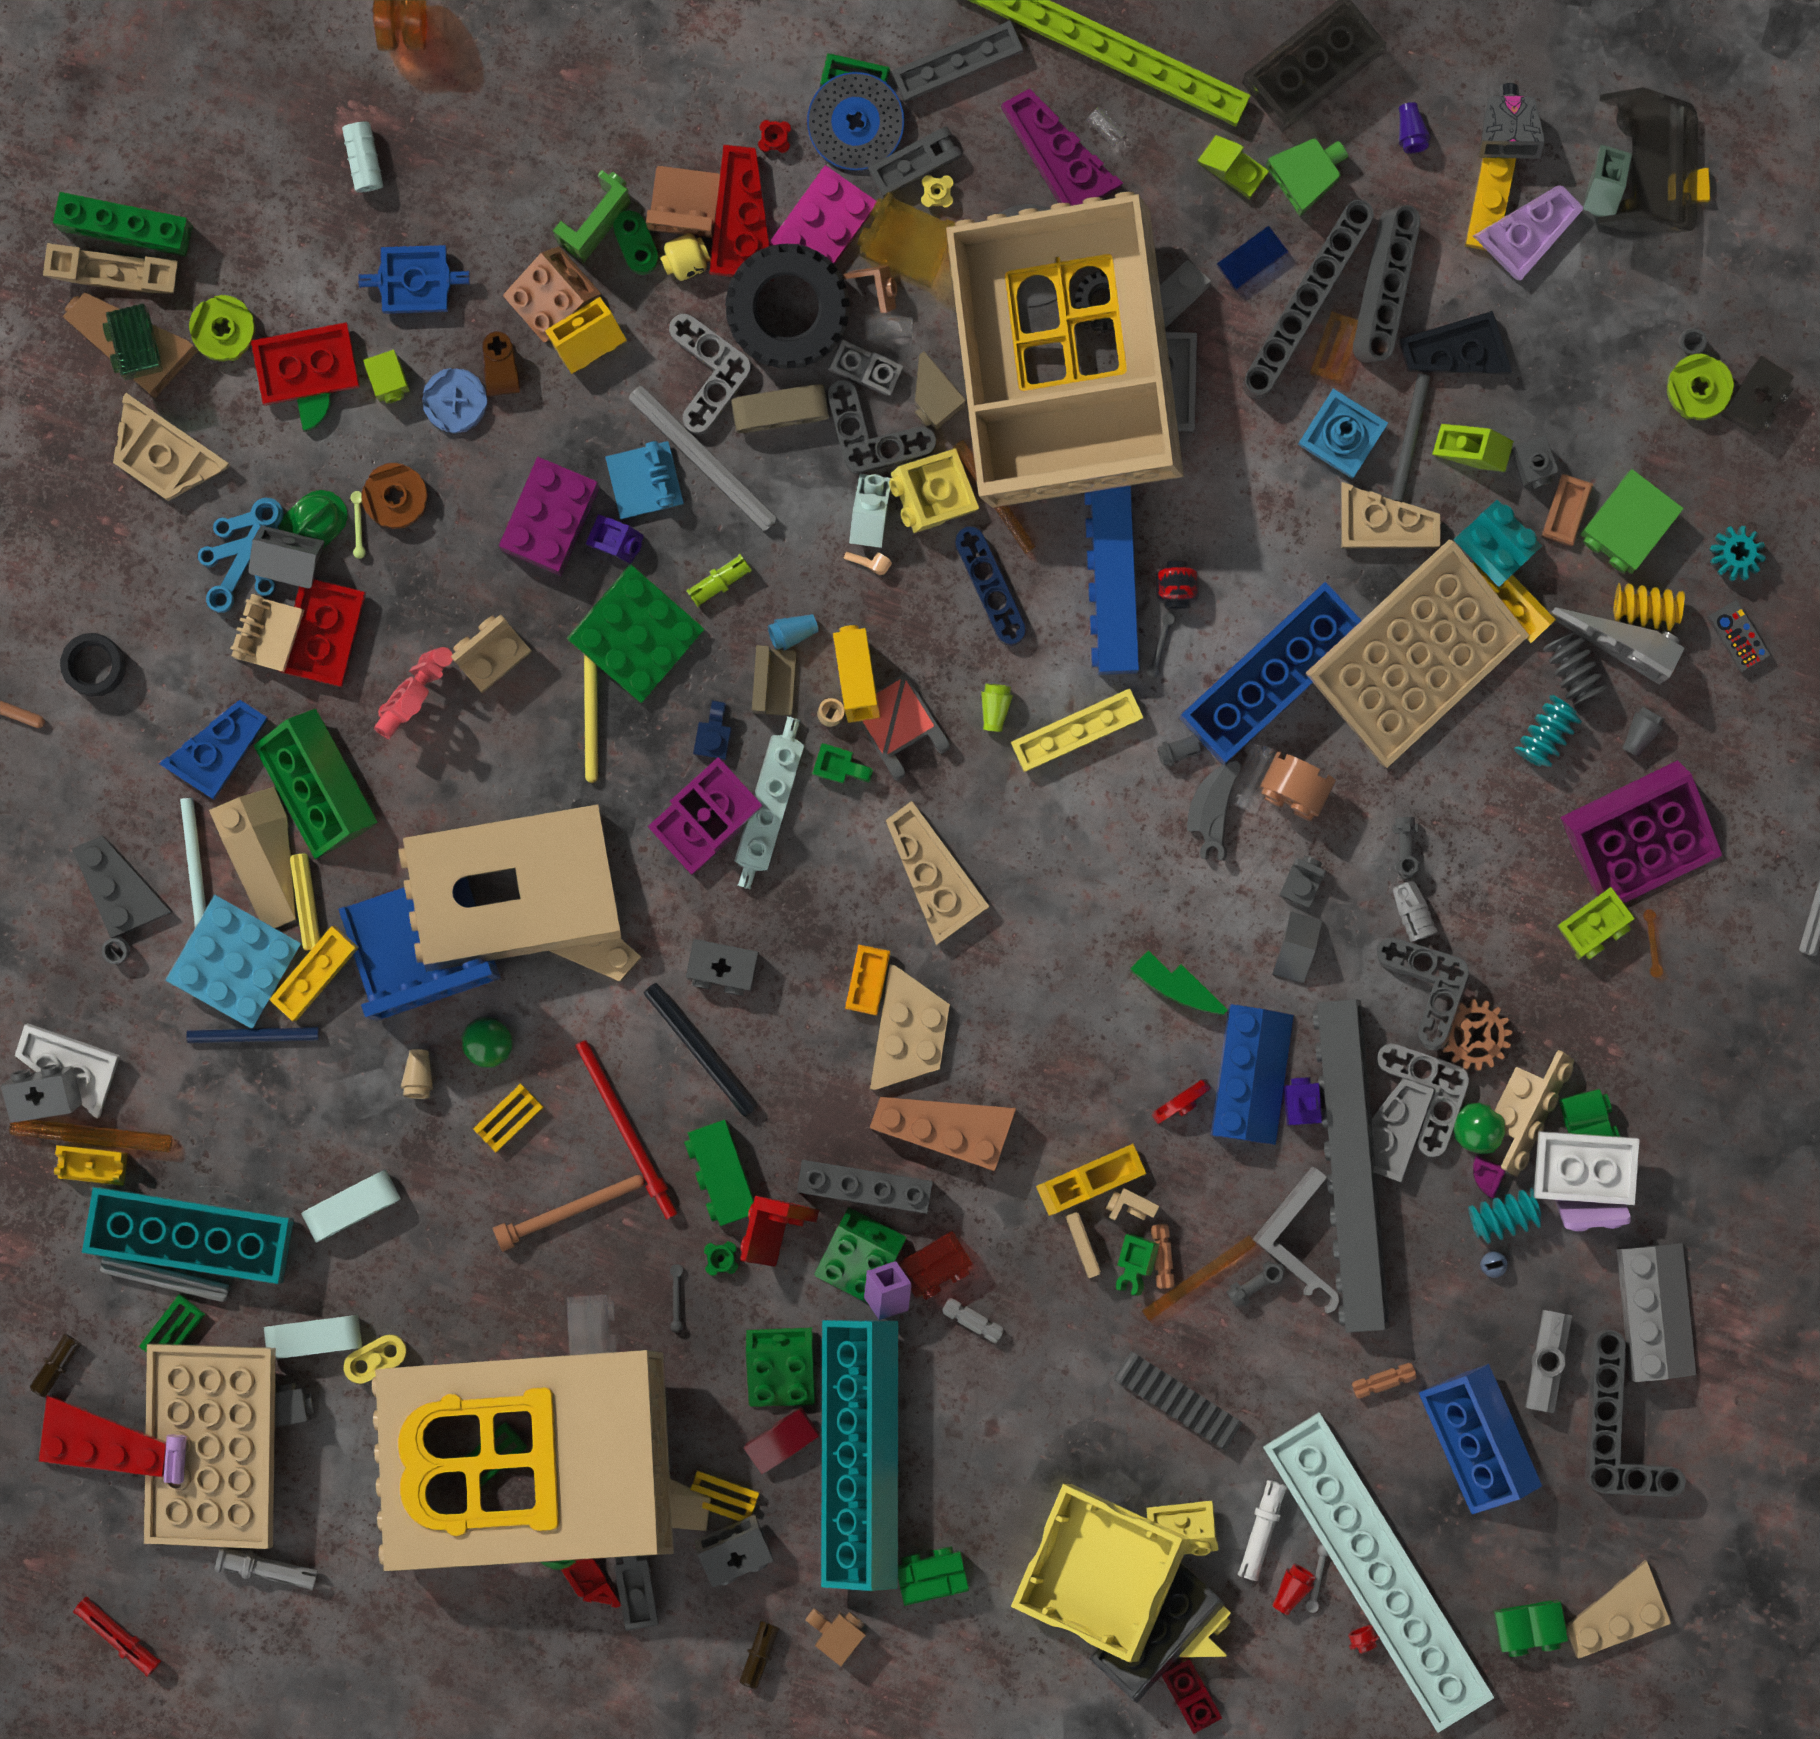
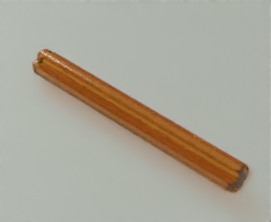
M41 1120L10 1123L9 1133L15 1136L167 1153L171 1151L173 1143L172 1136L166 1134Z

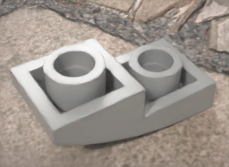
M840 340L827 370L869 389L891 396L903 366L875 352L870 353L845 340Z

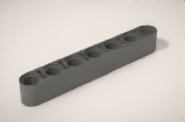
M1356 199L1346 206L1246 373L1243 381V390L1249 398L1255 400L1263 399L1271 392L1372 222L1374 216L1373 208L1367 201ZM1359 210L1364 213L1366 221L1361 224L1354 223L1350 219L1349 213ZM1344 238L1348 241L1350 248L1346 251H1338L1333 246V240ZM1321 265L1329 266L1333 271V276L1329 279L1320 278L1316 268ZM1303 293H1311L1315 296L1317 303L1312 307L1304 306L1299 296ZM1288 320L1296 321L1300 326L1299 333L1288 334L1283 328V323ZM1270 348H1278L1282 351L1284 358L1279 362H1273L1268 359L1266 351ZM1255 375L1264 377L1267 387L1262 390L1254 389L1250 384V378Z

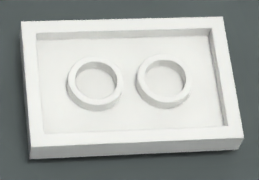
M1538 1131L1534 1198L1635 1205L1639 1139Z

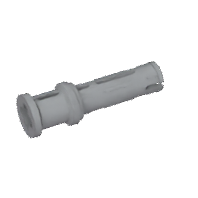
M220 1547L214 1570L217 1573L223 1570L240 1574L242 1579H251V1576L306 1588L313 1591L318 1572L317 1569L259 1557L251 1549L248 1552L228 1547Z

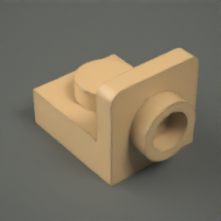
M1125 1188L1122 1189L1121 1193L1114 1191L1106 1209L1111 1211L1109 1218L1116 1220L1124 1203L1129 1205L1126 1212L1142 1220H1145L1147 1215L1154 1218L1159 1208L1153 1202Z

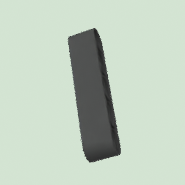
M1411 205L1385 210L1379 219L1353 342L1354 356L1362 363L1386 360L1392 355L1420 227L1419 212ZM1398 215L1402 220L1401 227L1398 224ZM1392 247L1395 250V259L1392 257L1391 254ZM1385 278L1387 279V281H1388V283H1389V289H1388V290L1385 288V285H1384V280H1385ZM1378 310H1380L1382 314L1381 322L1378 318ZM1372 341L1374 342L1376 347L1375 353H1373L1371 349Z

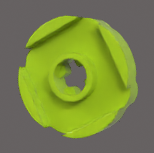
M218 295L206 302H201L194 309L189 322L190 335L197 349L204 356L215 361H235L241 358L242 354L251 347V340L255 338L256 328L253 315L243 302L232 296ZM224 320L229 321L228 327L231 329L229 334L225 333L222 337L217 336L218 331L214 329L215 324H222Z
M1693 354L1685 357L1678 362L1667 379L1668 399L1673 408L1685 419L1706 420L1715 417L1724 410L1730 401L1734 388L1733 377L1728 367L1722 361H1717L1706 354ZM1695 379H1699L1701 383L1707 382L1708 388L1704 390L1705 395L1693 392L1692 387L1695 385Z

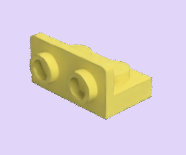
M1212 1501L1147 1508V1519L1191 1538L1184 1554L1204 1556L1212 1551L1219 1550Z

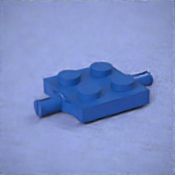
M446 245L381 247V264L378 274H359L358 279L360 281L358 283L359 288H379L382 295L383 314L448 312V293L451 285H470V271L450 272L447 265Z

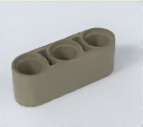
M821 384L746 395L731 400L736 433H751L818 422L829 418L825 388Z

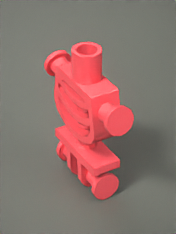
M440 647L420 656L418 664L409 670L415 677L407 678L397 687L388 701L380 706L378 711L380 720L374 726L378 734L386 739H390L401 723L409 721L413 715L420 711L421 704L429 693V689L425 687L426 683L440 679L443 675L442 670L450 665L453 660L451 658L453 654L450 649Z

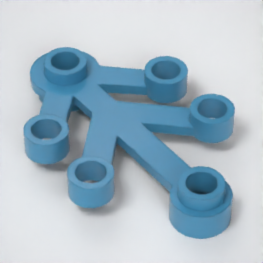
M261 498L253 504L251 512L230 519L219 518L214 522V533L223 539L231 537L234 530L252 526L245 538L213 548L205 546L198 552L199 562L206 567H213L217 564L218 560L237 554L221 586L212 587L206 595V603L213 611L225 613L232 608L234 604L232 593L250 561L252 540L261 525L278 529L279 524L282 522L284 516L283 508L275 499ZM266 509L273 511V516L269 520L262 518V513ZM224 522L228 523L229 530L224 534L219 533V525ZM207 551H212L214 554V558L210 562L203 561V555ZM255 576L256 592L263 597L273 595L276 590L275 582L272 579ZM264 581H269L271 584V588L267 592L260 591V584ZM219 595L227 597V602L223 606L216 604V598Z

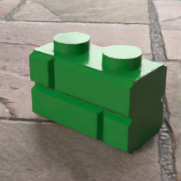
M952 1546L933 1550L934 1556L921 1559L920 1553L901 1557L902 1563L898 1564V1581L904 1606L969 1591L960 1550L953 1551Z

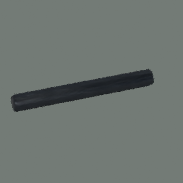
M657 983L650 985L644 991L645 997L738 1111L745 1117L755 1111L757 1104Z

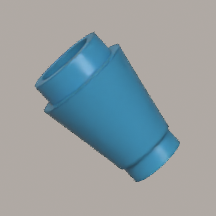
M813 614L775 619L773 624L768 625L769 636L776 650L781 648L787 650L819 632Z

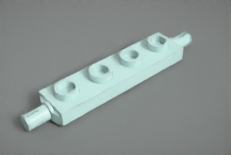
M787 717L783 735L771 736L754 796L763 807L745 823L734 860L743 867L737 886L751 889L755 872L768 870L804 745L795 739L801 720Z

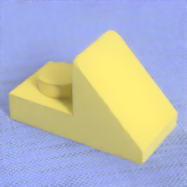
M1223 1606L1179 1656H1228L1209 1636L1212 1633L1218 1636L1228 1626L1230 1620L1227 1617L1231 1612Z

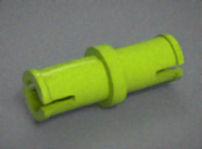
M739 554L718 570L714 568L709 571L711 575L686 591L696 606L700 607L701 604L720 591L723 593L728 591L729 585L752 570L743 556Z

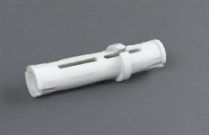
M1267 1480L1260 1506L1255 1508L1254 1514L1257 1516L1240 1570L1238 1571L1239 1576H1244V1578L1258 1581L1259 1579L1258 1577L1276 1521L1279 1522L1281 1517L1278 1513L1287 1489L1286 1485H1281V1483Z

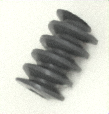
M1576 632L1555 640L1543 648L1546 653L1555 652L1549 659V663L1561 665L1554 674L1555 676H1566L1560 683V687L1572 688L1565 698L1566 700L1577 699L1574 705L1594 697L1607 689L1606 685H1595V682L1602 675L1601 673L1590 674L1589 671L1596 663L1595 661H1584L1591 652L1589 649L1579 650L1578 647L1585 639L1584 637L1573 638Z

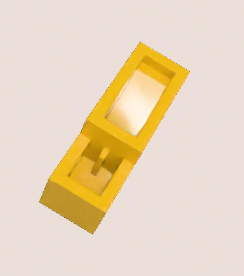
M1131 1144L1041 1183L1036 1188L1048 1215L1051 1216L1145 1175L1146 1172L1134 1144Z

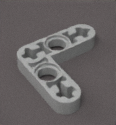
M680 314L675 316L669 325L672 339L714 370L683 413L685 428L693 435H702L710 430L748 379L751 373V365L749 359L742 352L697 319L688 314ZM687 322L690 323V331L697 337L699 331L704 332L698 338L694 348L690 346L694 342L687 334H683L681 337L677 336L679 331L676 326L679 323L681 325H685ZM713 340L719 344L717 355L706 357L701 353V346L705 341ZM740 360L743 362L742 369L744 372L742 374L739 372L734 373L730 381L735 385L731 388L725 380L717 377L722 373L726 378L731 371L728 364L731 361L737 363ZM714 385H720L726 390V396L720 402H713L707 396L709 388ZM703 399L708 407L716 409V411L711 414L708 409L703 415V420L706 423L703 426L697 424L695 427H692V419L689 416L692 413L698 415L702 411L703 405L698 403Z
M1391 1043L1382 1046L1376 1053V1063L1380 1070L1435 1089L1416 1144L1418 1150L1425 1156L1436 1157L1441 1155L1447 1148L1455 1120L1468 1087L1469 1077L1467 1072L1458 1065L1398 1044ZM1391 1049H1394L1396 1051L1395 1056L1403 1060L1407 1059L1406 1054L1412 1055L1413 1057L1407 1064V1074L1401 1073L1403 1065L1394 1063L1391 1068L1387 1067V1061L1382 1058L1383 1053H1390ZM1418 1060H1425L1431 1065V1073L1425 1079L1416 1077L1413 1072V1066ZM1438 1064L1444 1067L1440 1073L1452 1075L1454 1071L1458 1072V1079L1462 1080L1461 1086L1455 1085L1453 1089L1448 1088L1449 1082L1440 1078L1438 1079V1085L1433 1084L1432 1081L1437 1075ZM1441 1101L1448 1103L1452 1109L1450 1118L1445 1121L1438 1120L1433 1112L1435 1105ZM1429 1120L1436 1125L1447 1126L1446 1133L1442 1130L1438 1131L1436 1140L1441 1142L1439 1148L1434 1147L1431 1152L1427 1150L1428 1145L1423 1142L1424 1137H1431L1434 1130L1433 1127H1427Z

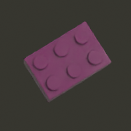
M537 456L499 543L501 551L562 577L600 489L598 482Z

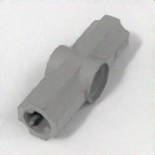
M1547 1310L1542 1311L1536 1350L1532 1356V1372L1525 1408L1554 1413L1561 1373L1565 1367L1564 1356L1572 1315ZM1547 1352H1552L1556 1357V1365L1552 1370L1545 1371L1540 1364L1541 1357Z

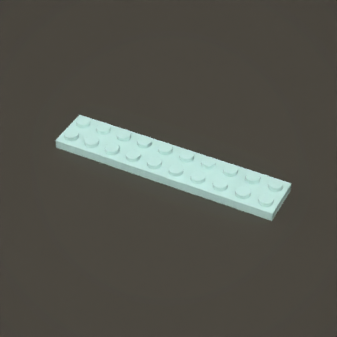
M1319 1412L1264 1445L1265 1452L1375 1632L1380 1637V1640L1435 1730L1439 1733L1494 1699V1696Z

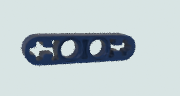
M965 527L956 535L955 545L997 638L1004 645H1017L1025 635L1024 622L984 535L975 527ZM969 534L971 538L977 537L979 541L975 543V548L978 554L985 551L987 556L977 557L971 563H968L967 558H972L973 554L968 546H961L964 542V535ZM979 563H987L992 567L993 575L988 580H979L974 575V568ZM994 592H1000L1006 597V605L1000 610H994L988 605V597ZM1010 609L1014 613V615H1008L1010 624L1012 626L1018 625L1020 628L1016 631V638L1011 639L1009 635L1003 636L1002 631L1005 630L1003 619L1001 618L998 622L994 619V617L1004 615Z

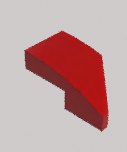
M595 1559L577 1560L570 1567L561 1569L577 1596L582 1597L583 1601L609 1604L615 1608L621 1606L619 1598Z

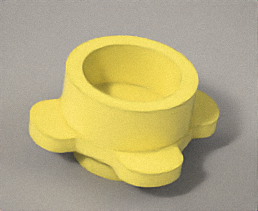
M926 175L922 179V186L924 187V195L921 197L922 204L925 207H950L953 203V198L950 195L951 187L954 184L953 179L947 175L942 178H933L931 175ZM940 189L941 192L939 194H935L934 190Z

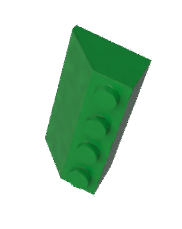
M316 708L286 719L253 745L314 859H318L357 838L378 823Z

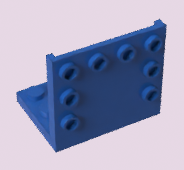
M463 877L459 879L453 887L454 900L463 907H477L468 878ZM405 887L338 909L347 937L359 947L353 955L369 1001L361 1004L366 1018L379 1021L501 979L495 960L484 961L481 958L466 962L462 966L426 972L424 963H417L414 944L420 943L419 932H412L409 912L415 911L413 899L407 900Z

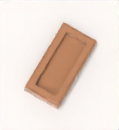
M1565 474L1560 476L1541 537L1571 547L1574 545L1593 487L1592 483Z

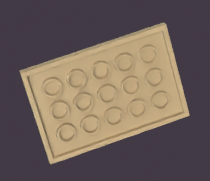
M1449 539L1312 666L1306 674L1380 764L1388 768L1519 646L1529 634L1458 545Z
M178 1344L147 1345L146 1434L166 1441L167 1435H185L187 1440L183 1483L163 1482L164 1477L145 1475L144 1544L273 1548L276 1348Z

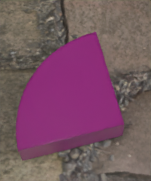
M1475 1155L1472 1167L1474 1180L1478 1188L1486 1196L1494 1199L1505 1170L1501 1166Z

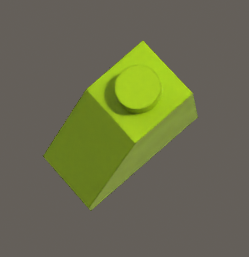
M1441 424L1432 455L1478 469L1505 472L1514 441L1489 428Z

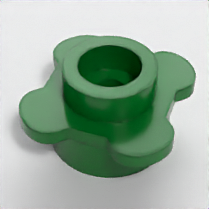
M728 1241L724 1245L709 1243L705 1246L704 1253L707 1255L708 1261L705 1270L709 1275L714 1276L718 1272L733 1274L737 1271L738 1264L734 1260L736 1246L733 1242ZM720 1255L724 1257L722 1262L718 1261V1256Z

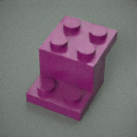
M717 757L670 800L672 805L647 827L686 870L693 875L740 832L739 828L758 812L763 805L725 763Z

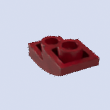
M801 1407L777 1421L771 1429L747 1442L743 1448L760 1473L763 1474L819 1437L820 1433Z
M1183 1657L1172 1663L1163 1673L1162 1678L1192 1733L1195 1734L1222 1719L1190 1658Z

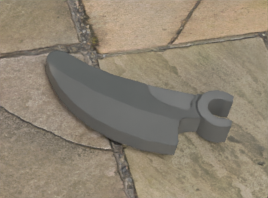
M1230 761L1211 772L1200 784L1191 801L1187 830L1203 834L1205 843L1200 849L1202 859L1209 858V851L1213 847L1218 849V860L1225 861L1227 857V849L1224 846L1226 814L1234 784L1242 771L1240 762Z

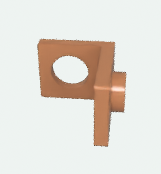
M889 265L853 270L843 274L844 279L874 275L880 313H887L896 309L897 285L895 279L891 278Z

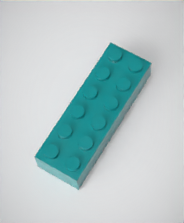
M93 1187L82 1253L282 1284L284 1282L294 1218Z

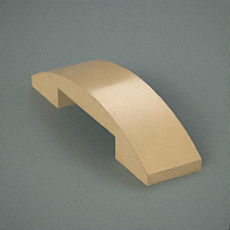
M47 243L43 276L110 289L174 294L178 261L147 256L144 259L84 251L79 247Z

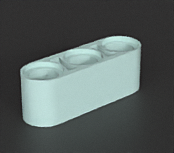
M383 1170L305 1210L301 1215L317 1243L392 1205L401 1198L387 1170Z
M358 1315L264 1327L266 1347L276 1348V1359L362 1348Z

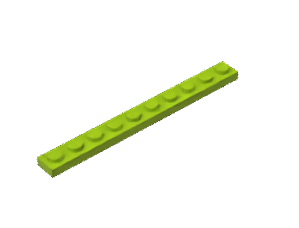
M968 0L1235 127L1250 99V94L1050 0Z

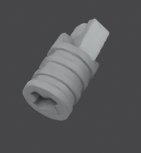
M1415 881L1406 882L1393 888L1398 912L1403 920L1402 923L1406 928L1410 943L1438 933L1434 925L1435 923L1431 918V913L1427 908L1428 905Z

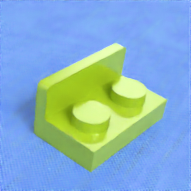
M1610 887L1560 923L1557 928L1576 952L1575 956L1578 960L1585 955L1590 960L1605 949L1601 944L1612 936L1616 941L1629 932L1631 928L1628 924L1635 918L1612 887Z

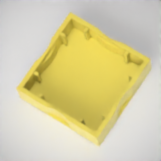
M1063 1484L1044 1527L1040 1547L1026 1569L1011 1607L1053 1627L1069 1630L1083 1638L1087 1643L1129 1663L1138 1662L1191 1538L1073 1484Z

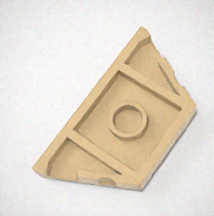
M125 393L122 401L124 404L121 422H119L117 433L118 444L115 447L113 460L116 466L167 501L229 468L230 464Z
M891 964L887 978L870 1086L871 1090H877L940 1070L950 1004L897 966Z

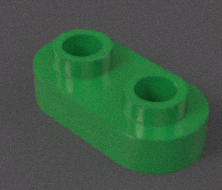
M624 211L614 221L613 229L629 269L639 275L649 274L658 264L657 250L644 218L635 211ZM626 222H633L636 225L635 229L630 232L625 231L623 227ZM644 251L648 256L646 260L638 261L635 258L636 254Z

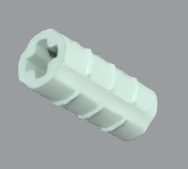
M364 121L345 125L342 127L345 139L344 144L347 149V160L350 164L355 191L362 193L382 188L381 170L379 168L378 154L376 153L371 124Z

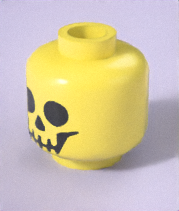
M690 233L667 242L664 246L666 255L660 257L667 275L674 273L675 277L680 281L703 273L707 269L706 262L711 261L702 238H696Z

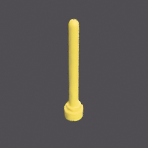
M584 655L585 778L589 783H594L598 779L597 665Z

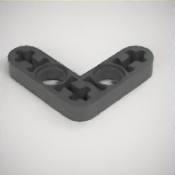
M838 380L830 386L828 401L843 460L849 471L856 474L866 473L925 458L934 452L936 437L926 427H915L869 439L854 385L846 380ZM839 388H844L845 392H851L852 395L847 397L849 410L856 407V412L847 411L837 416L836 411H843L840 399L834 400L833 396L838 394ZM848 418L856 419L860 424L859 431L852 436L844 434L841 430L842 422ZM918 434H922L924 439L930 438L931 442L926 444V450L920 451L919 446L909 447L911 454L904 455V444L900 438L907 437V444L917 441ZM892 441L899 447V454L893 459L883 457L880 452L881 446L886 442ZM876 445L875 450L876 457L879 460L878 463H873V457L865 458L862 466H857L856 462L849 461V458L854 457L853 451L860 450L861 455L871 453L869 446Z
M1390 937L1384 939L1377 947L1378 960L1384 968L1434 984L1419 1026L1418 1035L1421 1044L1429 1050L1441 1049L1449 1039L1469 981L1468 965L1459 957L1398 938ZM1393 946L1397 947L1399 955L1407 957V951H1412L1408 958V967L1403 966L1405 964L1403 958L1393 957L1392 961H1388L1387 955L1383 952L1385 950L1390 951ZM1422 955L1430 957L1433 961L1432 967L1425 972L1418 971L1414 967L1415 959ZM1442 960V968L1447 970H1453L1455 966H1459L1460 973L1463 976H1456L1453 981L1450 980L1447 972L1439 970V977L1434 976L1438 970V961ZM1443 995L1451 997L1454 1002L1452 1008L1446 1012H1440L1434 1006L1436 999ZM1431 1014L1441 1019L1438 1031L1442 1037H1435L1433 1042L1429 1041L1428 1035L1425 1033L1426 1030L1432 1031L1435 1024V1019L1429 1018Z

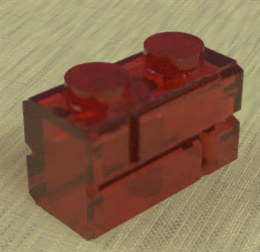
M950 1231L898 1263L911 1282V1291L915 1298L923 1296L925 1301L941 1292L942 1289L939 1285L948 1279H951L954 1284L971 1274L968 1267L973 1265L953 1231Z

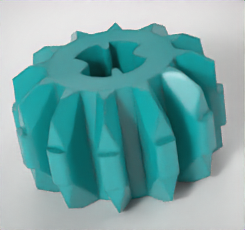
M1732 526L1727 527L1726 536L1721 533L1715 536V540L1719 545H1711L1709 551L1718 554V556L1710 560L1711 565L1721 563L1722 567L1717 571V574L1721 576L1728 570L1729 581L1736 580L1738 573L1743 581L1749 579V571L1755 574L1760 571V567L1756 562H1764L1766 559L1765 555L1757 553V551L1765 547L1764 542L1757 544L1753 542L1758 536L1756 531L1747 537L1746 526L1739 527L1737 534ZM1736 547H1740L1739 553L1744 554L1739 560H1735L1736 554L1731 553Z

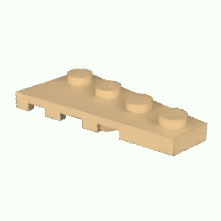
M912 801L886 819L893 841L937 946L988 909L989 905Z

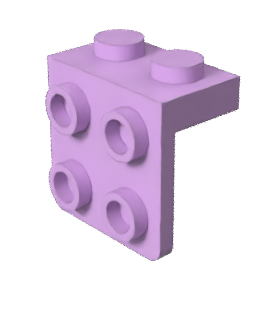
M1555 1200L1566 1229L1573 1231H1585L1592 1227L1615 1229L1631 1222V1216L1626 1204Z

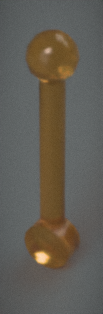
M1648 909L1643 913V918L1647 921L1652 966L1649 972L1653 977H1660L1663 974V968L1658 962L1654 929L1656 913L1654 910Z

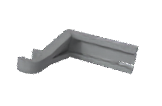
M1311 1167L1252 1240L1306 1284L1304 1295H1312L1313 1290L1318 1287L1323 1289L1330 1296V1302L1325 1306V1313H1330L1338 1306L1339 1297L1337 1292L1282 1245L1274 1242L1327 1178L1317 1168Z

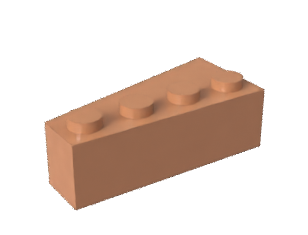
M880 1097L870 1129L995 1171L1016 1108Z

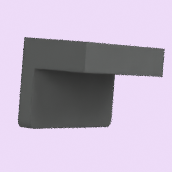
M261 525L252 540L248 572L251 575L309 589L313 585L316 563L323 553L324 541Z

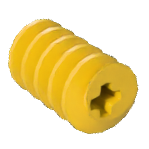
M1618 583L1613 607L1614 619L1616 622H1620L1623 615L1627 616L1628 624L1632 625L1636 617H1639L1641 627L1645 628L1649 619H1653L1654 629L1657 630L1661 622L1666 621L1667 631H1671L1675 623H1681L1685 593L1684 591H1679L1676 597L1673 598L1671 589H1666L1661 597L1657 587L1652 588L1648 595L1647 589L1643 585L1639 586L1635 593L1632 584H1626L1622 591L1621 585Z

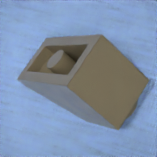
M923 351L919 355L915 407L918 410L914 413L925 427L931 424L937 430L966 406V400L925 351Z

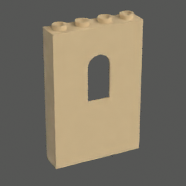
M598 805L403 838L404 848L398 849L401 867L408 868L410 880H404L407 900L413 899L415 911L409 912L412 932H419L420 943L414 944L417 963H424L426 972L462 966V964L478 958L484 961H491L621 938ZM516 869L521 899L467 908L460 906L453 898V887L463 877Z

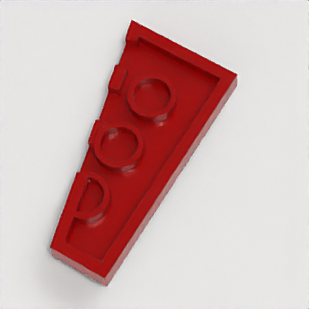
M723 144L709 274L733 277L746 259L757 251L769 246L756 148Z
M46 1396L39 1462L164 1477L166 1441L134 1428L131 1429L118 1424L112 1419L91 1413L87 1409L64 1402L55 1396Z

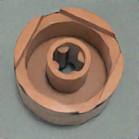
M1277 752L1260 785V789L1267 802L1280 808L1285 803L1295 810V815L1312 821L1314 816H1319L1336 780L1329 774L1325 780V778L1318 776L1319 768L1288 754L1284 758L1281 752Z

